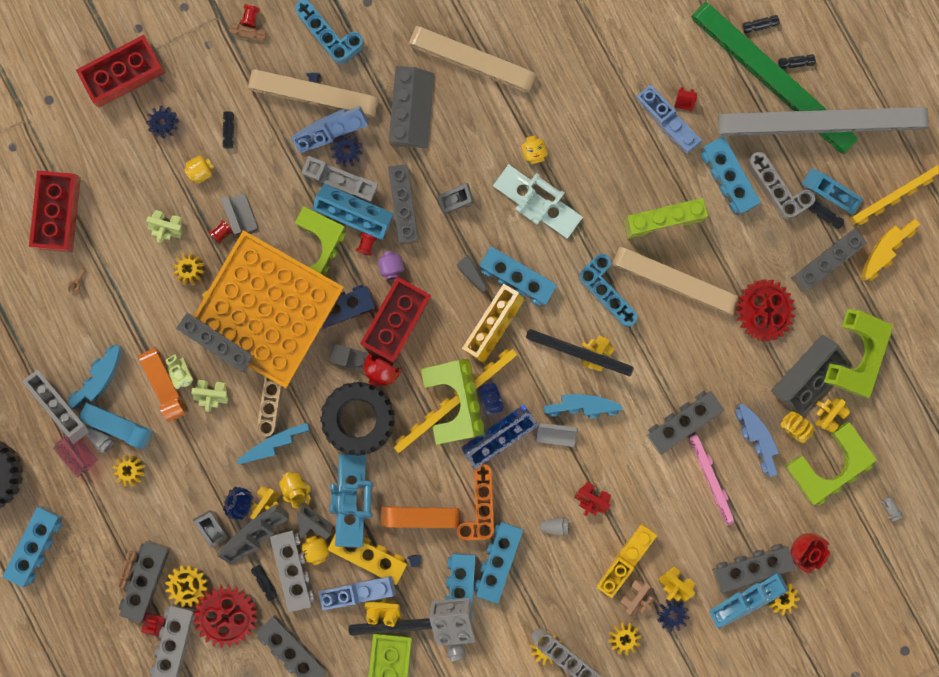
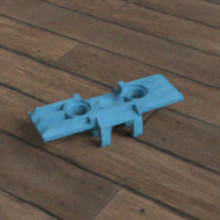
M339 454L337 486L330 484L331 505H329V512L336 514L335 547H363L364 518L373 517L371 512L372 487H374V482L365 481L366 455ZM354 477L357 483L353 485L346 484V479ZM357 489H364L363 512L357 511ZM353 515L355 523L347 525L344 521L345 516Z

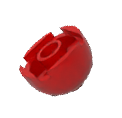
M368 352L363 363L364 375L369 379L368 383L375 387H379V385L388 386L394 383L399 377L402 368L398 366L396 369L393 367L394 363L377 354H374L372 357L371 352Z
M815 533L800 535L791 547L793 562L806 573H812L811 570L815 568L819 570L827 562L830 555L828 550L829 542Z

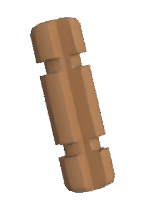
M232 23L229 29L231 34H239V36L252 39L257 38L260 41H264L267 36V31L257 30V28L244 25L240 26V24Z
M127 552V561H124L120 574L121 578L117 583L118 587L126 588L132 576L131 571L134 562L138 558L137 552Z

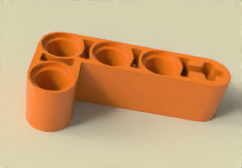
M154 347L138 355L139 361L162 405L160 410L165 420L173 422L189 414L179 390H176L173 386L167 366L159 350Z
M484 463L477 465L474 471L476 521L459 524L457 534L462 540H486L491 538L494 533L492 471L489 465ZM481 467H485V470L489 471L488 474H485V481L489 480V484H477V480L481 481V474L477 473V471L481 470ZM481 486H486L489 489V494L486 497H481L478 494V489ZM481 506L489 507L490 513L487 516L479 514ZM483 525H488L491 529L490 533L486 536L482 535L479 531ZM469 526L471 534L463 536L460 533L461 527Z
M381 506V526L397 528H458L459 508Z

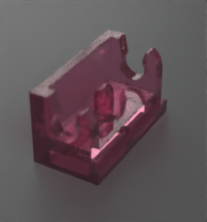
M65 436L53 448L77 478L92 468L98 461L82 439L72 444L68 437Z

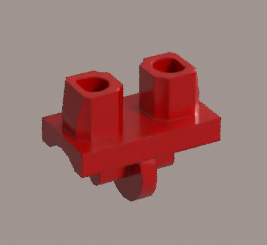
M586 482L576 492L574 498L581 501L579 507L585 509L583 512L584 516H587L589 512L596 516L598 511L605 514L609 510L611 494L601 491L600 495L596 497L592 494L595 486Z

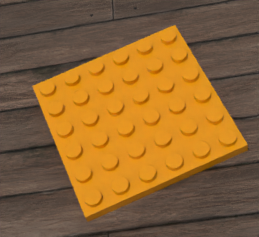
M243 230L194 316L254 355L255 358L249 368L287 388L344 287Z

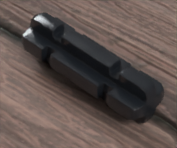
M773 15L769 18L765 17L753 20V22H745L742 24V29L746 34L752 32V30L758 31L767 29L770 26H778L780 20L778 15Z
M814 54L807 55L806 57L802 55L789 57L788 59L780 58L778 66L781 69L803 67L804 65L811 66L815 64L816 59Z
M225 111L223 112V119L225 121L223 122L224 140L222 141V146L225 149H232V138H234V123L232 121L234 120V113Z
M816 201L809 207V211L814 214L817 213V216L829 224L832 223V226L837 229L841 228L845 222L841 217H836V214L824 206L821 207V204Z
M261 565L253 567L251 569L253 576H256V581L261 590L266 593L267 600L272 601L277 597L276 591L272 589L273 586L266 574H263Z

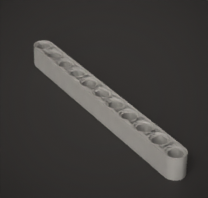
M926 107L718 115L720 136L920 130L929 128L928 108Z

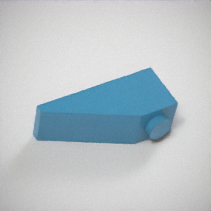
M813 168L810 169L801 184L852 215L856 213L864 200L829 176Z

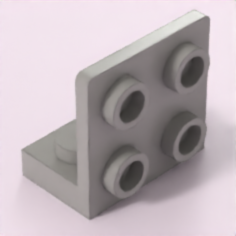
M470 598L431 602L429 619L438 646L475 643V636L469 617L471 609Z

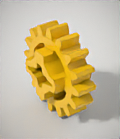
M191 564L188 565L187 569L184 565H181L180 571L175 568L173 569L174 575H168L171 581H167L165 584L169 585L170 588L165 591L171 592L172 595L169 596V599L175 598V605L181 602L182 607H185L187 603L192 607L194 605L193 601L199 603L201 602L199 597L206 596L203 591L208 590V587L204 586L208 579L202 578L205 574L204 572L198 573L199 567L193 570ZM182 573H190L186 578L179 576ZM196 578L199 582V587L196 585ZM189 582L188 586L190 588L185 590V585L183 583ZM187 594L195 595L193 598H184Z

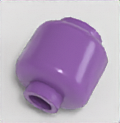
M387 251L378 259L379 271L382 277H385L386 280L396 279L397 276L401 277L400 274L404 272L401 255L395 254L394 251Z

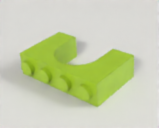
M704 198L628 215L623 223L627 240H631L669 226L682 224L685 227L702 223L708 217Z
M303 206L295 224L315 234L322 243L320 259L309 268L326 276L330 268L327 266L330 259H335L338 253L336 248L339 242L342 243L347 235L345 232L346 228Z
M847 309L842 328L852 331L861 337L864 343V356L861 363L853 370L844 366L829 364L824 382L854 395L870 398L893 325L863 311Z
M469 359L421 369L424 388L447 384L456 390L460 398V411L457 417L451 422L432 426L436 445L484 435V424L481 420L480 405L477 401L476 386L473 381L472 366Z
M845 422L834 433H830L841 448L845 458L844 467L836 477L831 479L819 477L803 456H797L783 466L811 505H821L827 500L826 496L831 493H838L843 489V484L847 481L851 483L858 478L857 474L861 471L866 472L874 467L873 463L877 461L850 422Z

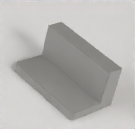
M245 194L233 198L227 196L221 199L236 237L240 236L243 230L249 233L258 229Z
M538 423L536 442L574 447L578 428Z

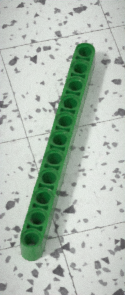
M703 2L691 15L692 20L790 109L793 111L827 110L709 3ZM853 132L818 133L841 154H846L858 141Z

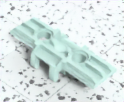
M508 164L493 187L516 202L518 206L515 210L529 218L533 223L538 225L542 221L568 239L583 217L560 201L565 192H560L540 178L538 173L530 180ZM536 183L556 199L553 202L545 200L532 188L533 185ZM519 186L527 187L528 192L525 196H520L517 193ZM552 207L559 211V215L556 218H551L548 215V210Z

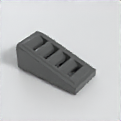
M466 255L457 264V268L481 293H485L487 290L472 260Z

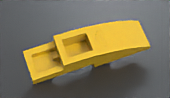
M916 219L911 220L901 229L896 225L891 227L878 240L863 267L862 281L868 279L872 281L879 275L878 271L882 267L886 269L894 262L892 260L896 256L894 251L903 244L902 240L906 236L908 238L912 237L917 232L916 228L920 223Z
M641 523L614 558L596 585V588L610 598H613L658 534Z

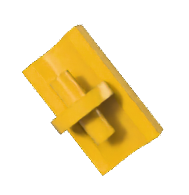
M600 335L596 340L591 338L588 344L584 342L581 344L583 348L601 355L604 353L610 356L615 350L609 343L610 340ZM585 360L581 364L586 368L595 369L600 372L604 368Z
M836 397L832 402L827 399L824 404L818 401L816 406L819 410L816 412V415L820 418L816 421L815 425L818 428L834 433L839 426L833 420L834 417L838 415L841 419H844L850 413V410L845 406L846 402Z
M261 486L257 491V495L262 498L260 503L257 504L251 501L246 507L247 511L251 514L250 518L254 520L272 506H279L280 503L277 500L281 493Z
M672 567L669 571L665 572L657 581L664 586L663 590L668 593L666 595L668 601L675 598L677 601L681 599L685 603L696 593L693 591L696 583L688 578L684 582L679 580L678 577L681 572L676 567Z
M390 597L376 600V602H365L364 607L367 612L366 620L368 624L376 625L379 618H384L383 622L385 625L394 627L397 620H402L403 614L400 612L399 604H396V601H390Z

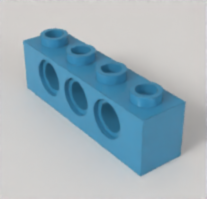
M724 136L701 149V157L705 163L710 165V173L714 180H718L720 183L719 189L724 197L727 196L729 199V207L733 213L739 216L761 203ZM721 156L724 159V164H717L715 157ZM725 173H731L734 177L733 181H727ZM735 189L742 191V198H737L734 195Z
M324 184L317 193L312 208L313 211L383 240L389 230L394 213L327 184Z
M492 246L479 266L482 269V274L489 278L491 276L496 277L499 284L513 287L522 297L526 295L532 298L530 302L539 307L541 304L544 306L547 304L557 284ZM500 263L504 264L506 271L498 273L495 270V266ZM513 274H521L523 280L520 283L513 282ZM536 283L539 286V290L535 293L530 292L528 285Z
M43 506L36 508L2 576L3 578L21 587L33 583L36 578L35 571L37 567H40L44 562L45 557L43 555L46 549L49 550L53 544L54 539L52 537L54 533L58 532L62 526V515ZM41 525H44L47 528V532L45 535H42L40 533L39 529ZM33 542L38 545L37 552L31 550ZM23 560L29 562L27 570L22 567Z
M502 521L500 525L496 524L493 533L496 536L494 543H489L486 554H489L487 562L483 561L480 572L483 573L481 580L477 579L474 591H477V597L498 604L523 532L522 528ZM501 538L509 540L510 543L507 548L499 547L498 542ZM496 556L503 559V564L499 567L492 564V560ZM494 575L497 578V582L494 585L487 584V576Z
M452 553V557H448L447 569H451V577L447 576L446 588H450V595L446 596L445 600L460 599L454 595V590L456 588L464 589L465 595L462 598H470L471 600L469 616L471 621L475 554ZM462 568L466 571V576L461 579L457 578L455 571Z

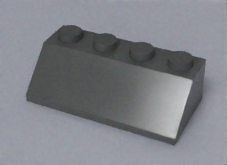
M395 67L389 144L391 146L428 149L434 73L415 67Z
M822 334L808 351L801 356L797 363L788 370L786 375L776 383L771 392L790 412L799 413L804 417L832 387V385L824 382L829 364L840 365L849 368L852 364L840 346Z

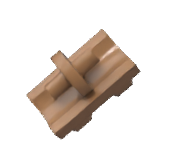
M636 580L631 589L638 595L634 600L625 595L620 602L626 609V612L633 617L638 610L644 615L647 609L652 612L655 609L651 606L654 598L649 596L654 588L647 583L643 584Z

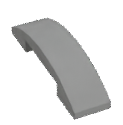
M308 156L301 174L320 183L327 184L370 202L378 187V184L330 166L311 156Z

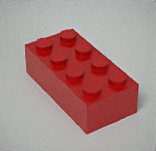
M144 34L76 69L90 99L98 108L165 74L158 57Z
M37 170L29 247L37 250L73 253L81 177L72 173Z
M397 276L360 345L395 364L432 296Z

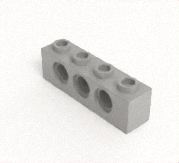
M38 369L22 381L72 444L89 433L85 425Z
M295 530L270 536L288 613L311 607L313 601H315L313 590H309L308 582H310V576L308 571L304 570L303 564L306 561L303 552L299 550L298 545L301 544L299 533L295 534ZM286 546L292 547L294 551L291 557L284 554ZM290 565H295L298 568L297 575L289 573ZM295 584L302 586V594H296L293 591Z
M172 604L170 608H166L164 614L166 624L160 630L159 638L162 639L160 646L156 647L154 657H157L155 665L151 667L149 676L179 677L194 619L193 612L196 609L182 607L177 604ZM173 621L180 623V631L173 629ZM168 640L175 642V650L168 648ZM164 659L171 662L170 669L163 666Z

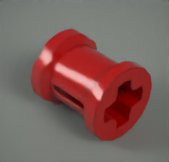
M244 4L243 8L245 11L239 24L256 28L255 21L257 13H260V8Z
M222 219L221 224L213 231L210 230L209 233L221 244V240L229 233L232 234L233 230Z
M361 233L360 236L362 238L359 247L355 251L372 256L371 250L377 238Z

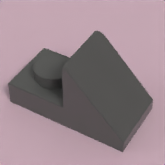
M469 183L437 195L443 214L461 207H469L474 202Z
M334 344L329 362L363 372V363L368 353Z
M302 503L297 514L300 537L302 538L312 529L316 535L327 539L331 535L333 524Z
M209 510L193 519V522L211 548L228 539L227 533L218 521L216 512Z

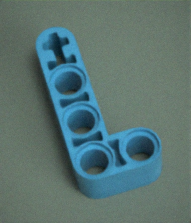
M300 0L296 3L295 11L299 19L336 64L343 65L361 52L364 42L359 33L351 32L340 40L308 0ZM302 8L308 10L309 18L304 11H301ZM318 21L321 23V26L317 29L311 27L314 22ZM327 36L333 37L330 43H324L323 40ZM358 39L360 42L357 46H351V40ZM337 51L345 52L341 58L335 57Z
M599 254L582 269L579 274V281L622 326L630 327L637 321V313L601 277L610 267L611 260L606 254ZM598 259L606 261L607 265L605 268L597 266L596 262ZM590 272L593 275V280L585 281L583 273ZM599 285L604 286L606 294L599 295L596 292V287ZM610 300H618L619 308H611ZM623 306L626 308L623 312L626 315H632V317L630 318L632 322H625V315L623 313H620V315L617 314V312H619L623 308Z
M88 402L85 403L79 416L81 422L126 441L127 444L139 449H147L154 433L149 428Z

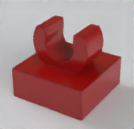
M681 87L678 90L674 108L693 111L697 99V93L694 92V89H691L690 92L685 91L684 87Z
M146 613L141 632L159 637L162 626L164 627L166 619H164V616Z

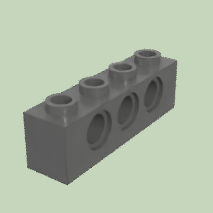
M407 164L390 166L388 171L399 244L418 243Z
M855 228L797 272L791 279L802 293L806 292L865 246L867 242Z
M188 312L176 328L240 372L245 373L255 358L254 355Z
M702 391L695 396L696 401L691 404L688 401L679 408L681 410L676 415L674 413L669 414L664 418L665 422L660 426L655 424L648 429L649 433L646 436L658 454H663L724 411L711 391L707 393ZM697 405H701L704 408V413L701 416L695 413ZM681 416L688 418L689 422L685 427H682L679 423ZM666 427H670L673 430L670 438L665 437L663 434Z
M150 540L141 544L138 551L140 558L138 562L134 563L131 573H134L132 580L128 581L125 588L127 592L126 597L119 604L118 610H121L119 616L138 623L144 622L171 549L170 547ZM148 557L152 558L154 561V565L152 568L146 565V559ZM140 576L147 578L146 586H142L139 583ZM134 594L140 596V604H135L133 602Z
M777 544L771 546L772 550L766 552L764 550L755 551L751 557L746 558L744 555L734 558L735 562L727 564V561L716 564V568H713L712 571L718 590L724 593L770 578L776 573L783 574L795 570L789 547ZM774 556L776 559L775 564L768 566V558ZM752 562L757 563V570L755 572L749 571V565ZM733 568H738L739 575L736 578H731L730 576Z
M276 615L256 632L258 635L257 639L264 646L267 644L272 649L270 651L277 660L281 659L285 663L284 667L289 673L292 674L294 672L297 677H323L328 672V669ZM279 634L282 637V643H275L273 635ZM288 648L295 650L296 656L294 658L287 656L286 650ZM300 663H307L309 665V671H301L299 667Z

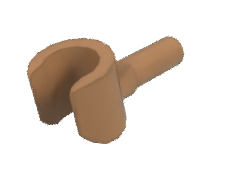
M81 269L75 281L68 283L69 293L73 288H75L76 296L80 293L79 284L86 272L85 269Z

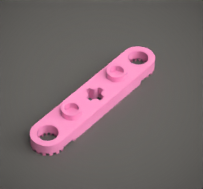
M697 434L689 436V442L692 443L691 446L693 445L692 449L723 517L722 519L727 526L734 523V519L726 502L729 499L725 490H721L711 467L713 461L710 455L705 453Z

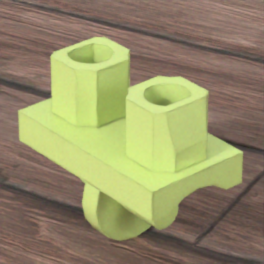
M155 210L152 217H147L148 230L152 231L151 235L157 236L158 243H162L164 239L170 240L171 236L181 239V217L174 215L170 222L164 221L165 213Z
M172 355L165 360L176 390L180 386L187 387L192 383L193 377L183 357L178 359L176 355Z
M198 380L196 387L192 388L193 400H198L199 406H205V412H210L211 407L218 408L219 403L228 404L229 398L226 383L216 382L215 390H208L209 383L205 380Z

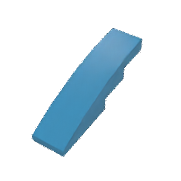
M309 423L287 429L266 439L238 459L237 465L277 455L276 447L294 443L292 435L311 431Z
M776 573L764 582L756 583L744 592H738L711 609L709 613L716 627L721 628L770 603L789 590L781 574Z

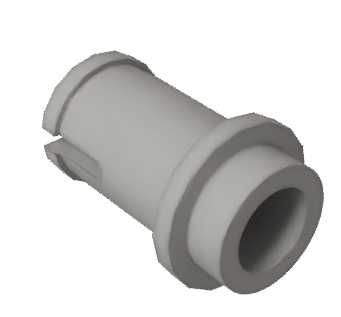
M892 495L881 500L889 514L888 518L892 522L903 517L901 514L902 510L898 509Z

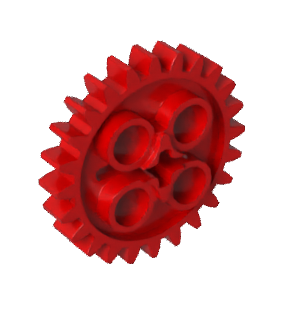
M766 279L754 281L753 284H748V289L741 290L744 296H738L741 303L735 304L740 307V310L735 311L736 314H740L736 321H742L740 328H746L744 334L751 333V339L757 338V341H763L764 339L765 342L777 340V336H784L783 331H789L787 325H793L790 318H795V315L791 314V311L796 308L791 307L790 304L794 300L788 299L791 293H784L786 287L780 288V282L774 283V280L767 281ZM773 296L775 298V304L772 303ZM755 297L758 299L757 306L754 303ZM774 315L777 319L776 323L773 322ZM756 317L759 318V324H758V325H757L756 322H755V318H756Z
M220 584L219 590L212 587L213 593L211 594L205 591L206 598L199 597L202 604L196 603L195 606L199 610L193 612L194 616H197L194 619V623L198 624L196 631L202 630L200 637L206 635L205 642L207 643L212 640L213 646L220 642L221 648L224 643L231 647V642L233 641L238 645L239 638L245 641L244 634L251 635L249 628L254 629L255 624L252 622L257 621V617L253 615L257 613V610L252 608L255 606V602H249L251 596L247 595L244 597L245 590L243 589L239 593L238 586L231 590L230 584H228L226 589L223 588L222 584ZM225 599H230L232 604L224 606L222 602ZM210 611H214L217 613V615L214 618H208L206 616V614ZM222 614L229 615V618H222ZM236 614H243L244 618L237 621L234 619V616ZM221 626L229 628L225 633H221L218 629Z

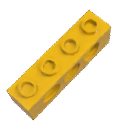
M504 284L502 285L462 348L468 355L483 364L485 363L525 299L520 293Z
M334 536L327 549L328 551L381 578L392 576L393 583L397 585L408 564L405 562V557L397 553L395 555L388 553L389 549L378 544L376 547L370 544L371 540L364 536L363 547H357L355 551H350L347 547H335ZM367 549L372 550L374 553V558L371 560L365 559L363 555ZM384 558L389 559L391 567L383 568L381 560Z

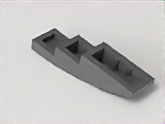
M277 505L272 506L232 537L218 552L217 556L231 565L258 550L260 542L274 534L275 527L289 520V513Z

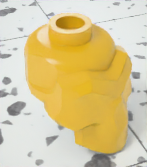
M285 473L279 482L283 500L287 503L291 502L292 507L299 509L302 503L309 506L311 497L308 493L311 492V486L308 485L305 479H302L299 473Z

